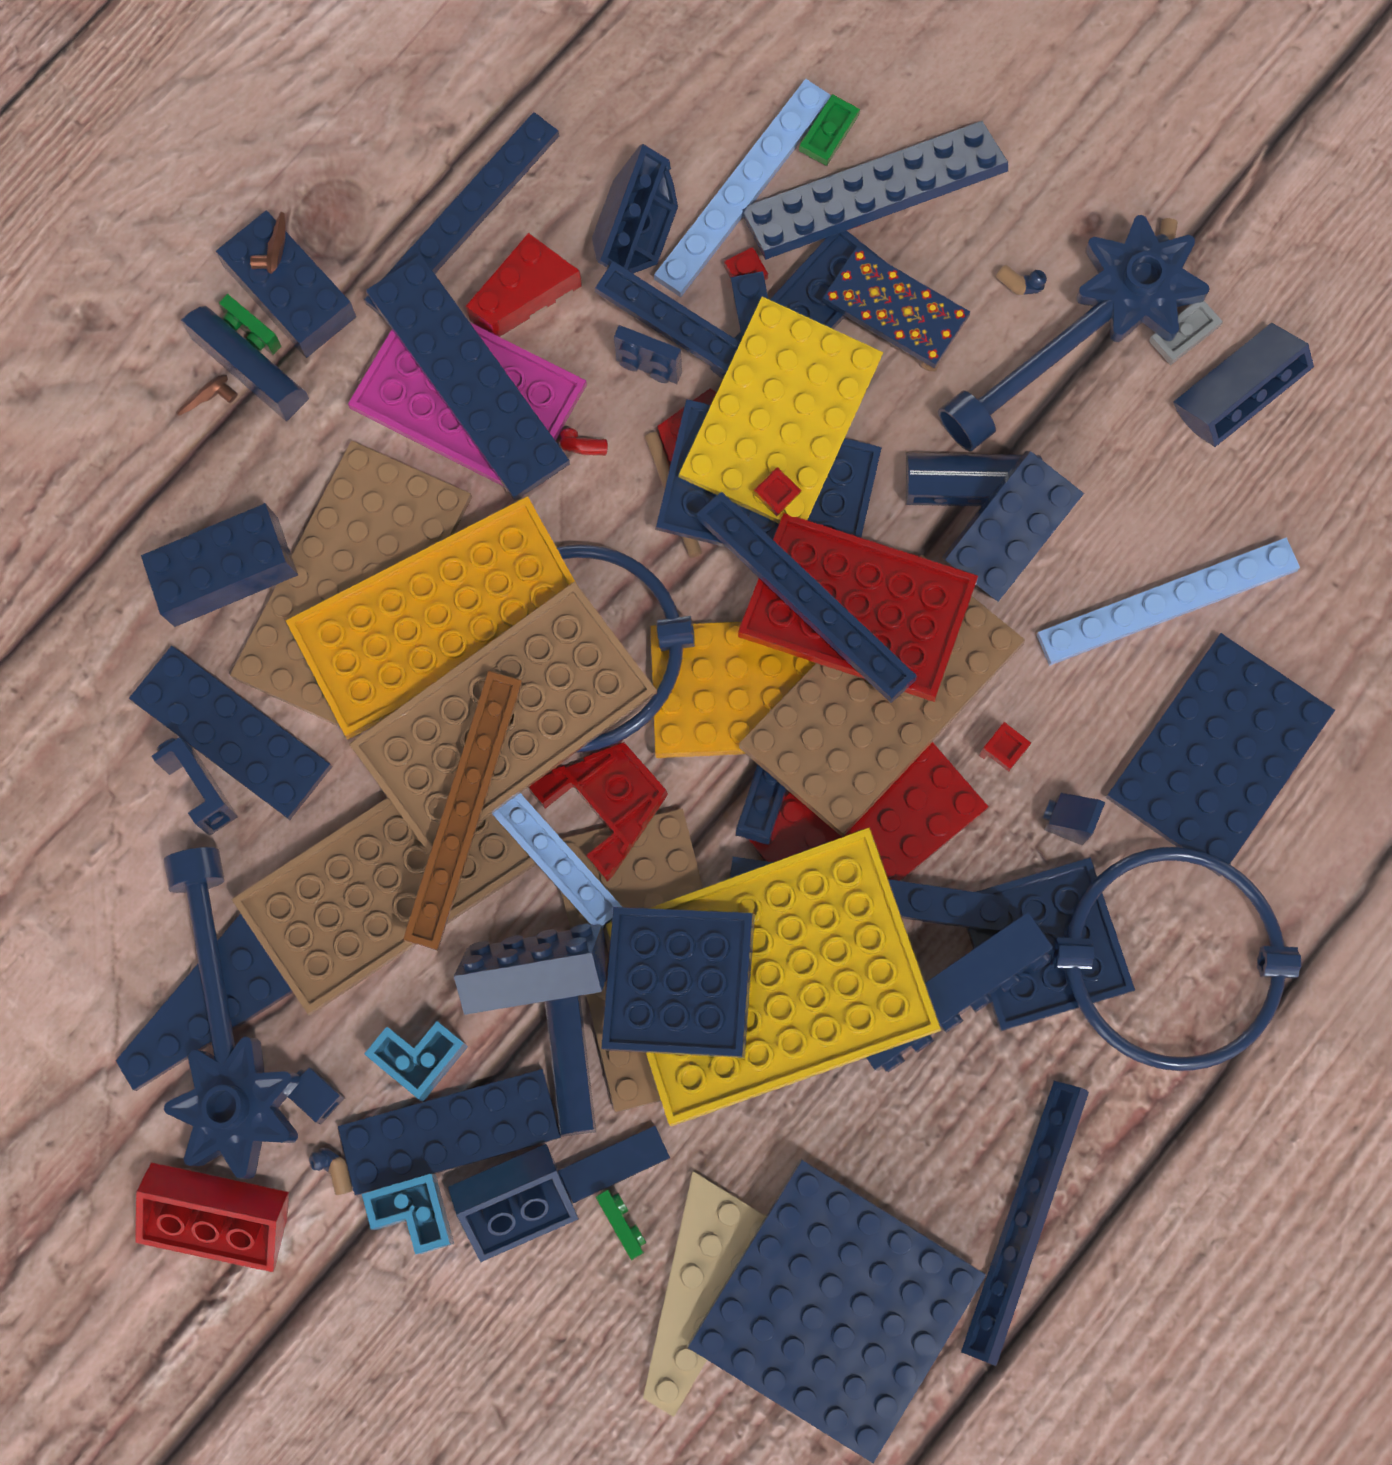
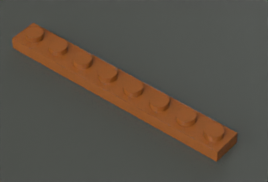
M491 671L487 673L405 931L404 941L439 950L521 690V680Z

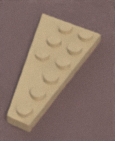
M692 1172L643 1399L672 1417L676 1415L707 1361L690 1350L687 1345L766 1217L695 1172Z

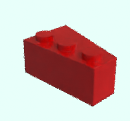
M528 233L466 305L469 320L474 325L501 337L530 319V315L545 306L548 308L556 303V299L571 290L574 292L582 287L580 270Z

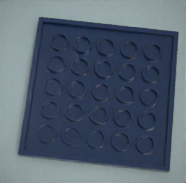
M800 1159L687 1346L690 1350L871 1463H874L986 1277V1274L803 1159Z

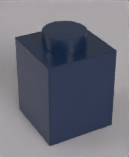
M310 1067L306 1071L301 1069L297 1072L300 1082L288 1098L315 1123L322 1124L345 1097L314 1069Z

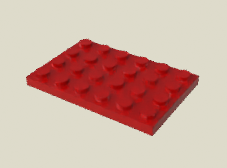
M783 513L773 540L917 675L916 681L904 692L935 702L975 589L978 575ZM758 578L738 630L739 638L865 679Z
M932 742L844 837L870 828L888 879L902 881L984 813L989 806ZM789 793L784 797L769 845L749 839L747 841L764 861L777 862L842 837L792 793Z

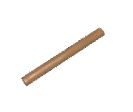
M652 432L647 434L645 439L665 490L670 465L658 433ZM682 537L690 558L702 554L698 540Z

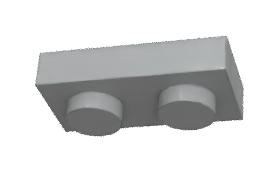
M1205 301L1195 303L1178 315L1179 331L1174 340L1166 341L1155 333L1151 336L1149 342L1172 365L1218 329L1223 321Z

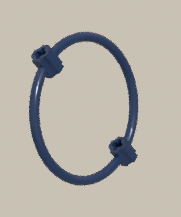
M566 545L556 547L563 560L573 558L602 560L622 567L634 574L652 591L666 618L657 620L661 651L669 650L666 671L657 689V694L629 721L609 732L600 734L577 751L587 752L613 745L628 738L640 730L658 713L676 683L681 667L683 648L695 647V636L691 616L679 617L676 605L663 583L643 564L628 555L606 547Z
M1160 847L1140 851L1120 859L1104 870L1082 895L1071 919L1067 938L1057 937L1054 939L1052 952L1054 969H1067L1070 985L1080 1010L1089 1024L1109 1045L1137 1062L1172 1071H1193L1209 1068L1230 1060L1247 1049L1257 1040L1272 1020L1281 1000L1285 978L1299 977L1301 968V955L1299 954L1298 947H1285L1278 920L1271 906L1251 880L1231 864L1205 852L1179 847ZM1160 861H1182L1215 871L1231 881L1245 894L1257 910L1265 926L1270 946L1260 947L1257 957V969L1260 972V977H1271L1266 999L1251 1025L1235 1040L1215 1051L1196 1056L1175 1057L1142 1049L1123 1038L1109 1026L1094 1006L1088 994L1082 970L1092 969L1094 946L1092 939L1082 938L1087 916L1099 895L1114 880L1126 872L1145 864Z

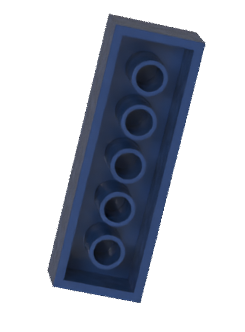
M1029 912L925 983L940 1027L946 1033L964 1021L960 1016L970 1008L976 1013L991 1003L993 1000L990 995L996 990L1002 988L1005 993L1022 981L1019 975L1028 968L1036 972L1051 961L1049 954L1053 952V946ZM931 1035L866 1058L874 1070L880 1071L884 1069L885 1072H890L905 1062L903 1054L912 1048L918 1053L933 1043L934 1039Z

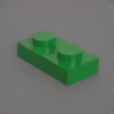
M832 94L801 142L799 151L828 166L857 120L860 109Z
M229 294L219 302L224 312L222 319L234 330L237 331L241 328L248 334L246 339L257 350L261 351L264 348L271 355H274L282 347L277 335Z
M606 1190L596 1196L598 1203L630 1259L634 1260L644 1254L641 1246L647 1242L636 1224L630 1227L624 1214L629 1212L620 1194L617 1193L612 1196L610 1191Z

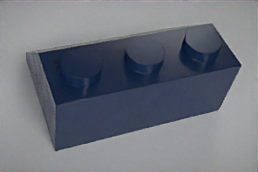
M547 1144L448 1187L455 1213L480 1263L579 1219Z

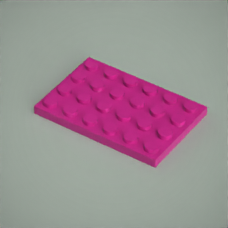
M471 323L556 441L587 386L586 380ZM391 330L349 401V408L504 487L396 334Z

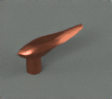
M280 212L273 235L268 242L267 255L250 257L252 269H267L272 274L280 264L285 244V214L283 212Z
M227 375L217 376L190 398L176 414L180 416L187 413L199 404L211 400L217 394L228 403H232L238 396V393L226 384L228 381Z

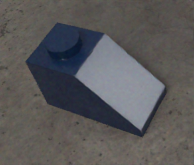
M1060 793L1056 801L1050 799L1045 808L1042 818L1047 820L1044 830L1083 846L1093 835L1105 802L1099 799Z

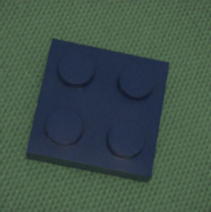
M621 325L618 326L614 335L616 361L622 367L634 372L639 369L649 373L654 380L661 383H668V381L675 384L678 383L682 374L680 348Z

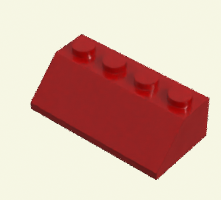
M151 1162L136 1191L135 1243L274 1272L287 1221L289 1192Z

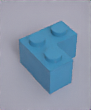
M436 1021L415 1048L392 1029L386 1027L364 1055L417 1099L424 1101L468 1046Z
M435 1174L424 1175L362 1194L371 1230H378L406 1221L415 1255L454 1245Z

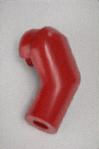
M573 428L563 429L560 433L561 440L559 444L564 451L593 456H605L607 454L608 443L606 439L578 438V432Z

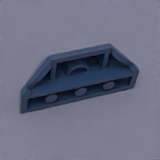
M644 144L639 145L613 180L592 236L596 261L609 268L614 261L633 274L658 264L678 209L675 187L669 171L671 170L669 159Z

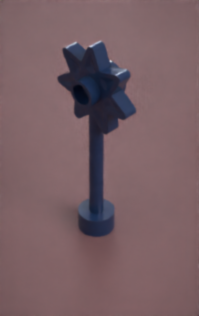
M1144 215L1135 217L1125 244L1099 237L1090 238L1086 247V254L1099 274L1080 287L1076 300L1081 305L1094 307L980 398L977 399L968 391L962 390L938 410V415L950 436L965 450L973 451L996 432L994 421L990 415L1109 320L1110 337L1114 342L1122 341L1141 323H1144L1164 340H1174L1179 331L1177 307L1203 302L1210 290L1207 283L1183 269L1195 244V238L1191 235H1185L1159 243Z
M213 847L192 848L166 856L164 858L168 890L173 893H187L214 1056L206 1051L193 1050L189 1053L188 1060L195 1089L166 1102L164 1111L166 1114L193 1126L184 1155L186 1165L203 1166L222 1154L237 1178L251 1179L256 1175L262 1142L294 1143L298 1139L297 1131L280 1111L279 1107L299 1084L300 1077L297 1073L287 1071L265 1073L261 1042L256 1038L243 1037L235 1046L209 895L210 888L221 885L225 881L220 851Z

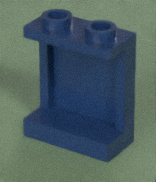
M181 737L176 740L174 738L168 739L157 747L158 752L151 756L154 762L169 775L184 767L205 799V802L188 812L193 822L210 836L238 818V815L195 750Z

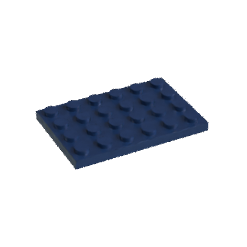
M686 399L655 530L726 547L697 519V513L717 495L678 477L711 406ZM845 438L809 515L808 521L861 538L882 447ZM734 503L771 539H774L779 523Z
M1220 633L1105 798L1176 847L1205 852L1231 864L1333 715L1335 709ZM1211 870L1212 872H1214V873L1217 874L1218 876H1222V875L1216 873L1215 871Z

